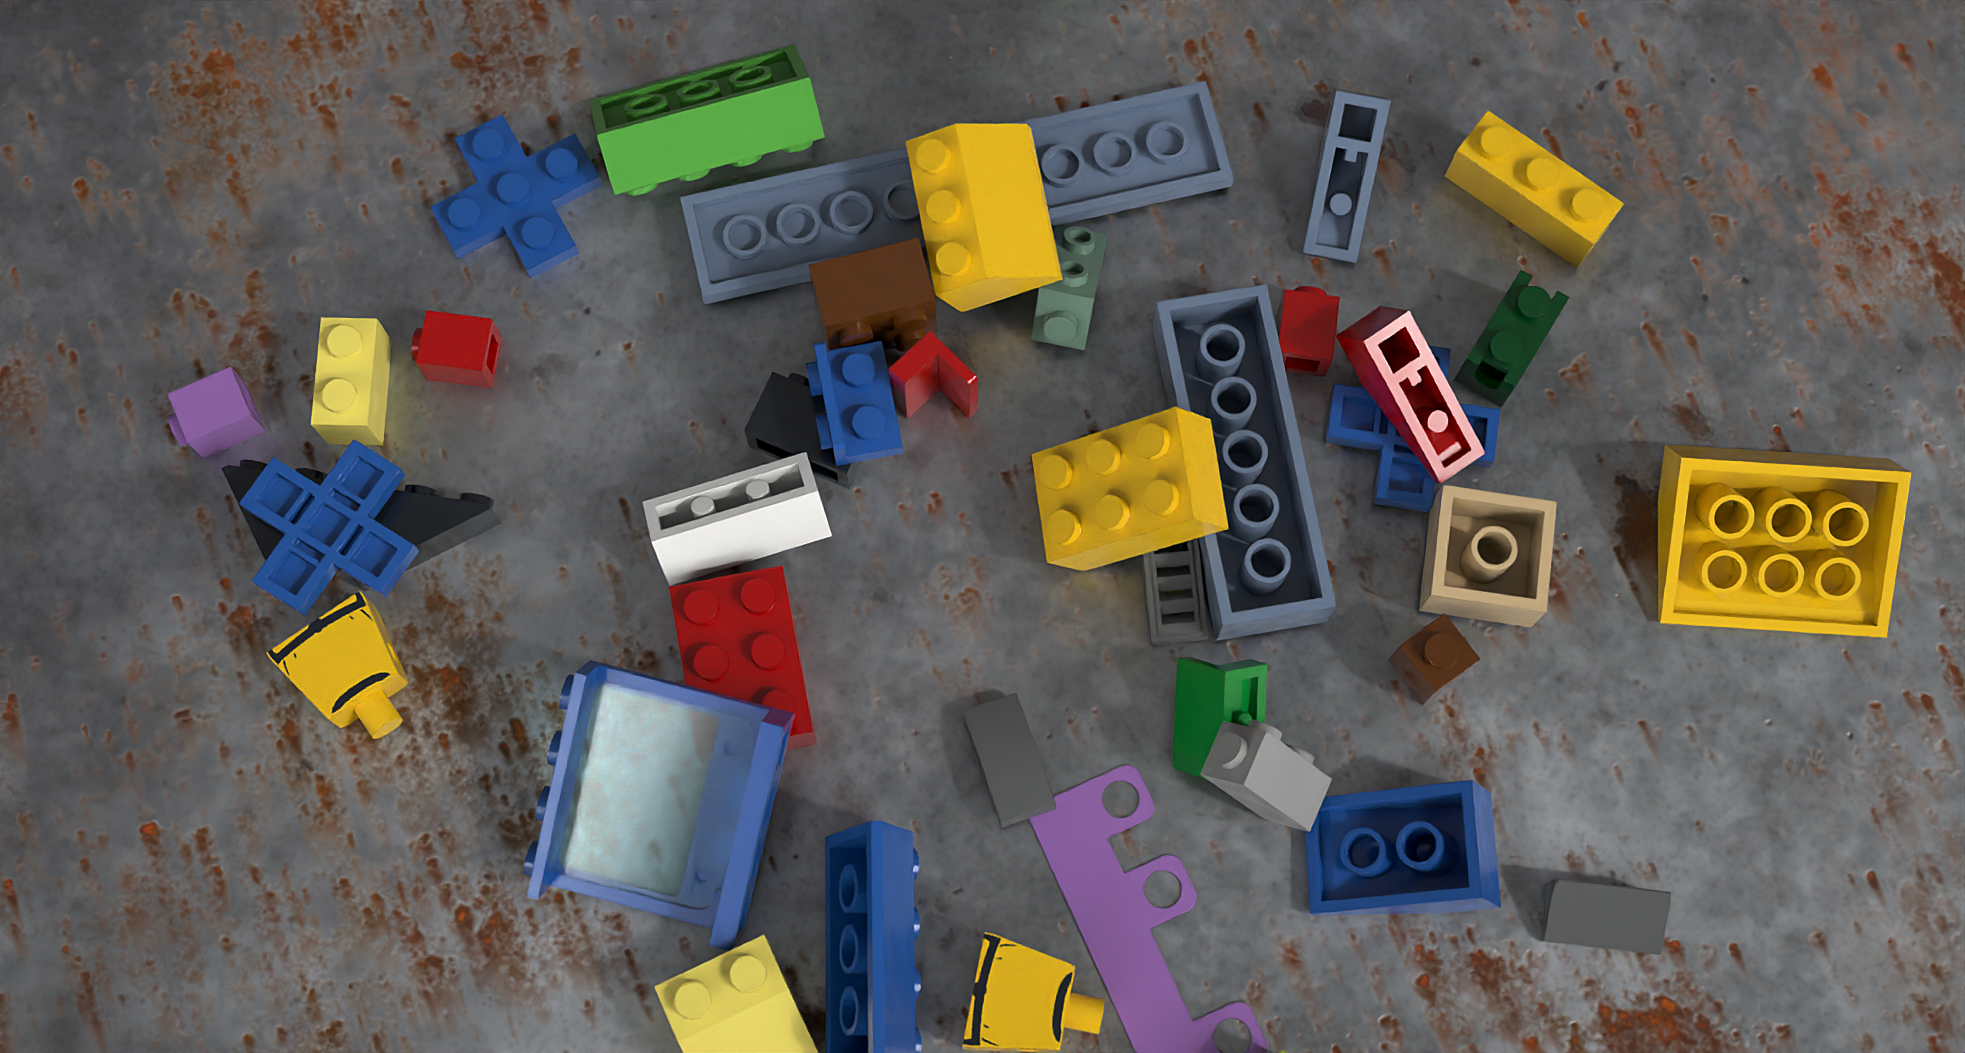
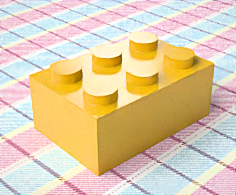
M1173 407L1031 454L1047 563L1087 571L1229 529L1211 419Z

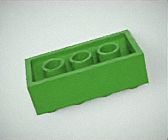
M794 44L589 99L597 139L614 195L625 192L628 195L645 194L655 189L657 183L676 178L681 181L696 180L707 175L710 171L709 169L727 164L734 167L747 166L760 160L763 154L778 150L784 152L802 151L809 148L814 140L825 138L811 80Z

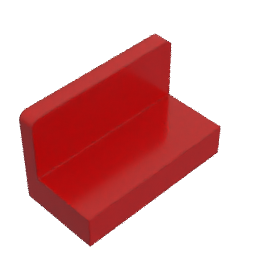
M931 331L889 368L894 405L907 419L938 390L967 418L970 419L978 411L977 376Z

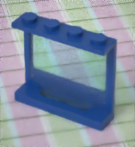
M588 661L574 675L569 674L561 691L559 707L567 711L563 730L555 732L548 751L547 763L555 767L551 785L544 786L536 807L535 819L543 821L539 841L534 840L531 843L524 863V875L531 876L527 897L538 900L550 886L562 888L711 928L713 930L709 946L730 951L734 949L744 933L795 713L601 662Z

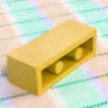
M1490 111L1485 113L1457 149L1445 174L1447 179L1576 268L1580 266L1624 205L1619 199Z

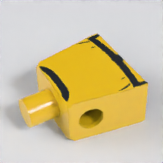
M361 591L355 593L267 652L272 662L324 716L339 728L348 726L359 718L371 737L378 739L389 734L402 723L403 719L389 697L403 689L408 684V678L379 611Z
M985 932L962 1049L971 1051L1058 1053L1064 1028L1099 1034L1105 999L1071 992L1075 971L1074 965L998 935Z

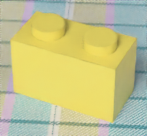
M321 317L311 425L327 444L350 445L353 440H356L362 445L383 446L392 340L378 319Z

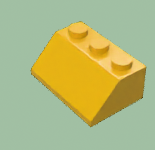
M953 124L905 141L934 292L937 297L962 313L1063 280L1032 130L1028 124Z

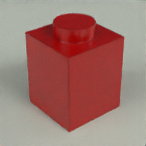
M1301 286L1294 290H1284L1278 307L1276 330L1286 372L1326 376L1333 360L1340 297L1326 295L1324 290L1312 286Z
M426 310L423 328H416L413 334L411 356L429 381L493 388L502 336L492 318Z

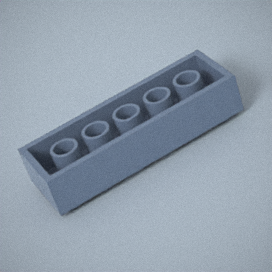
M1267 284L1156 302L1152 329L1168 408L1178 407L1211 419L1229 529L1199 537L1198 543L1201 570L1216 641L1327 622L1337 606Z

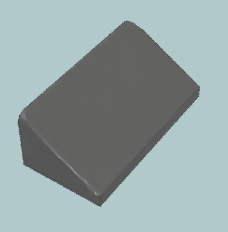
M1553 879L1545 884L1542 942L1660 955L1670 910L1671 892Z

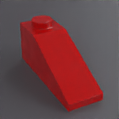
M1379 306L1336 335L1362 385L1436 483H1443L1485 454L1482 445L1409 310Z

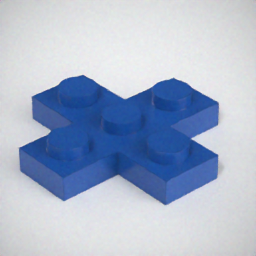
M503 114L454 138L478 183L430 206L458 259L506 234L531 278L579 254L576 244L556 209L603 184L575 133L529 157H526Z
M1428 345L1447 380L1451 349ZM1334 383L1330 396L1325 442L1379 451L1373 504L1429 512L1433 504L1434 479L1365 388ZM1459 403L1485 451L1484 455L1469 465L1490 468L1495 460L1500 409Z
M356 440L351 442L320 486L273 457L239 503L246 511L284 534L283 538L254 576L252 582L303 616L310 610L338 569L384 598H387L419 550L415 545L374 519L406 474L401 468Z

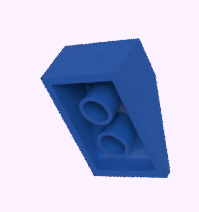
M1473 780L1326 796L1323 799L1311 831H1305L1310 914L1313 916L1431 914L1501 908L1491 792Z

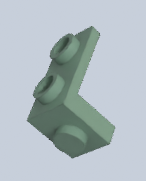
M1057 225L1054 228L1053 235L1063 280L1039 287L1031 340L1085 350L1108 236L1081 226Z

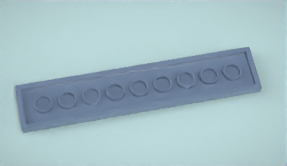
M1206 81L1013 123L1028 124L1031 127L1051 226L1232 186L1234 176ZM906 147L680 197L704 304L811 281L809 264L914 238H919L923 255H927Z

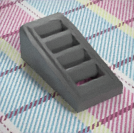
M1198 538L1179 543L1183 544V551L1155 554L1154 551L1139 555L1151 646L1208 639ZM1186 566L1187 575L1157 578L1156 569ZM1189 589L1190 598L1159 601V592ZM1192 612L1193 621L1162 624L1161 615Z

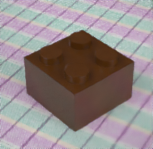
M919 238L809 264L815 305L828 351L882 341L884 351L897 348L900 352H907L929 331L937 337L936 299Z

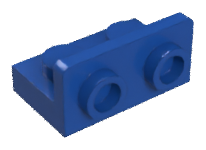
M825 341L813 343L816 361L805 364L811 395H823L826 414L816 416L822 450L833 448L836 466L903 454V445L882 341L826 351Z

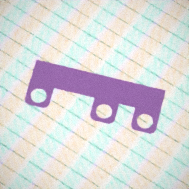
M1130 765L1118 767L1054 796L1057 809L1029 818L1136 1053H1220L1214 1044V1031L1220 1022L1230 1018L1241 1020L1248 1026L1251 1032V1045L1245 1053L1267 1052L1266 1039L1251 1008L1245 1003L1234 1002L1192 1021L1150 931L1151 928L1190 911L1196 905L1197 894L1181 860L1174 855H1164L1127 873H1123L1107 838L1150 819L1154 813V802L1139 771L1135 767ZM1115 781L1128 782L1138 792V807L1128 817H1114L1103 806L1102 794L1105 788ZM1154 872H1171L1180 881L1182 888L1181 896L1177 903L1169 908L1155 907L1145 896V882Z

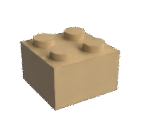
M1443 485L1434 497L1429 512L1419 611L1438 614L1445 613L1451 616L1532 627L1547 612L1557 502Z

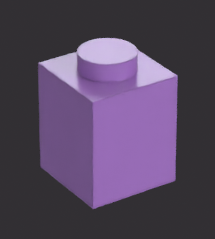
M228 367L167 394L175 412L167 416L175 438L181 446L189 444L204 459L266 432L247 384L232 367Z

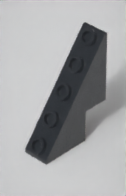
M244 459L240 460L239 466L227 465L221 469L266 561L284 534L246 511L239 504L267 466L266 463ZM295 469V471L319 486L328 476L326 473L314 469ZM415 484L406 485L404 491L395 490L374 519L415 545L419 550L406 571L501 524L493 511L494 500L490 497L476 493H461L460 499L440 497L437 490ZM351 577L364 591L370 589Z

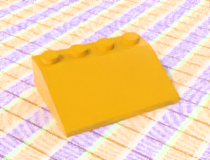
M1665 444L1658 493V621L1666 624L1887 638L1911 472L1889 458Z

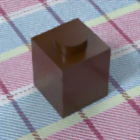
M1444 613L1401 644L1388 659V662L1419 702L1424 705L1468 673L1480 660V657Z

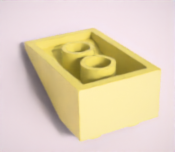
M765 935L654 986L683 1053H820L771 943Z

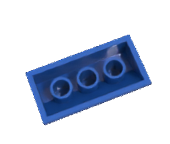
M871 820L825 837L826 1053H921V1034L918 1027L915 1026V1001L920 993L921 978L919 970L915 966L914 941L917 939L920 929L919 912L914 907V881L919 871V856L916 849L913 848V832L884 821Z

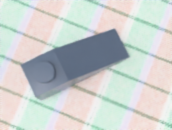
M1339 88L1332 89L1320 148L1303 253L1357 262L1391 102L1388 98Z

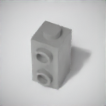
M1250 720L1247 726L1223 721L1200 775L1266 821L1310 832L1332 780L1312 765L1315 759L1314 756L1303 749L1282 743L1280 741L1282 733L1266 723Z

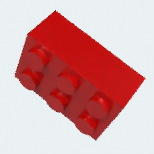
M783 565L669 587L685 685L795 713L786 751L818 745ZM690 708L697 754L703 765L707 767L710 765L719 720L713 714Z

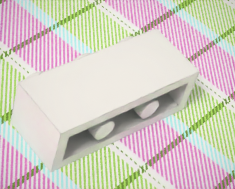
M806 452L642 502L651 542L669 586L832 536Z

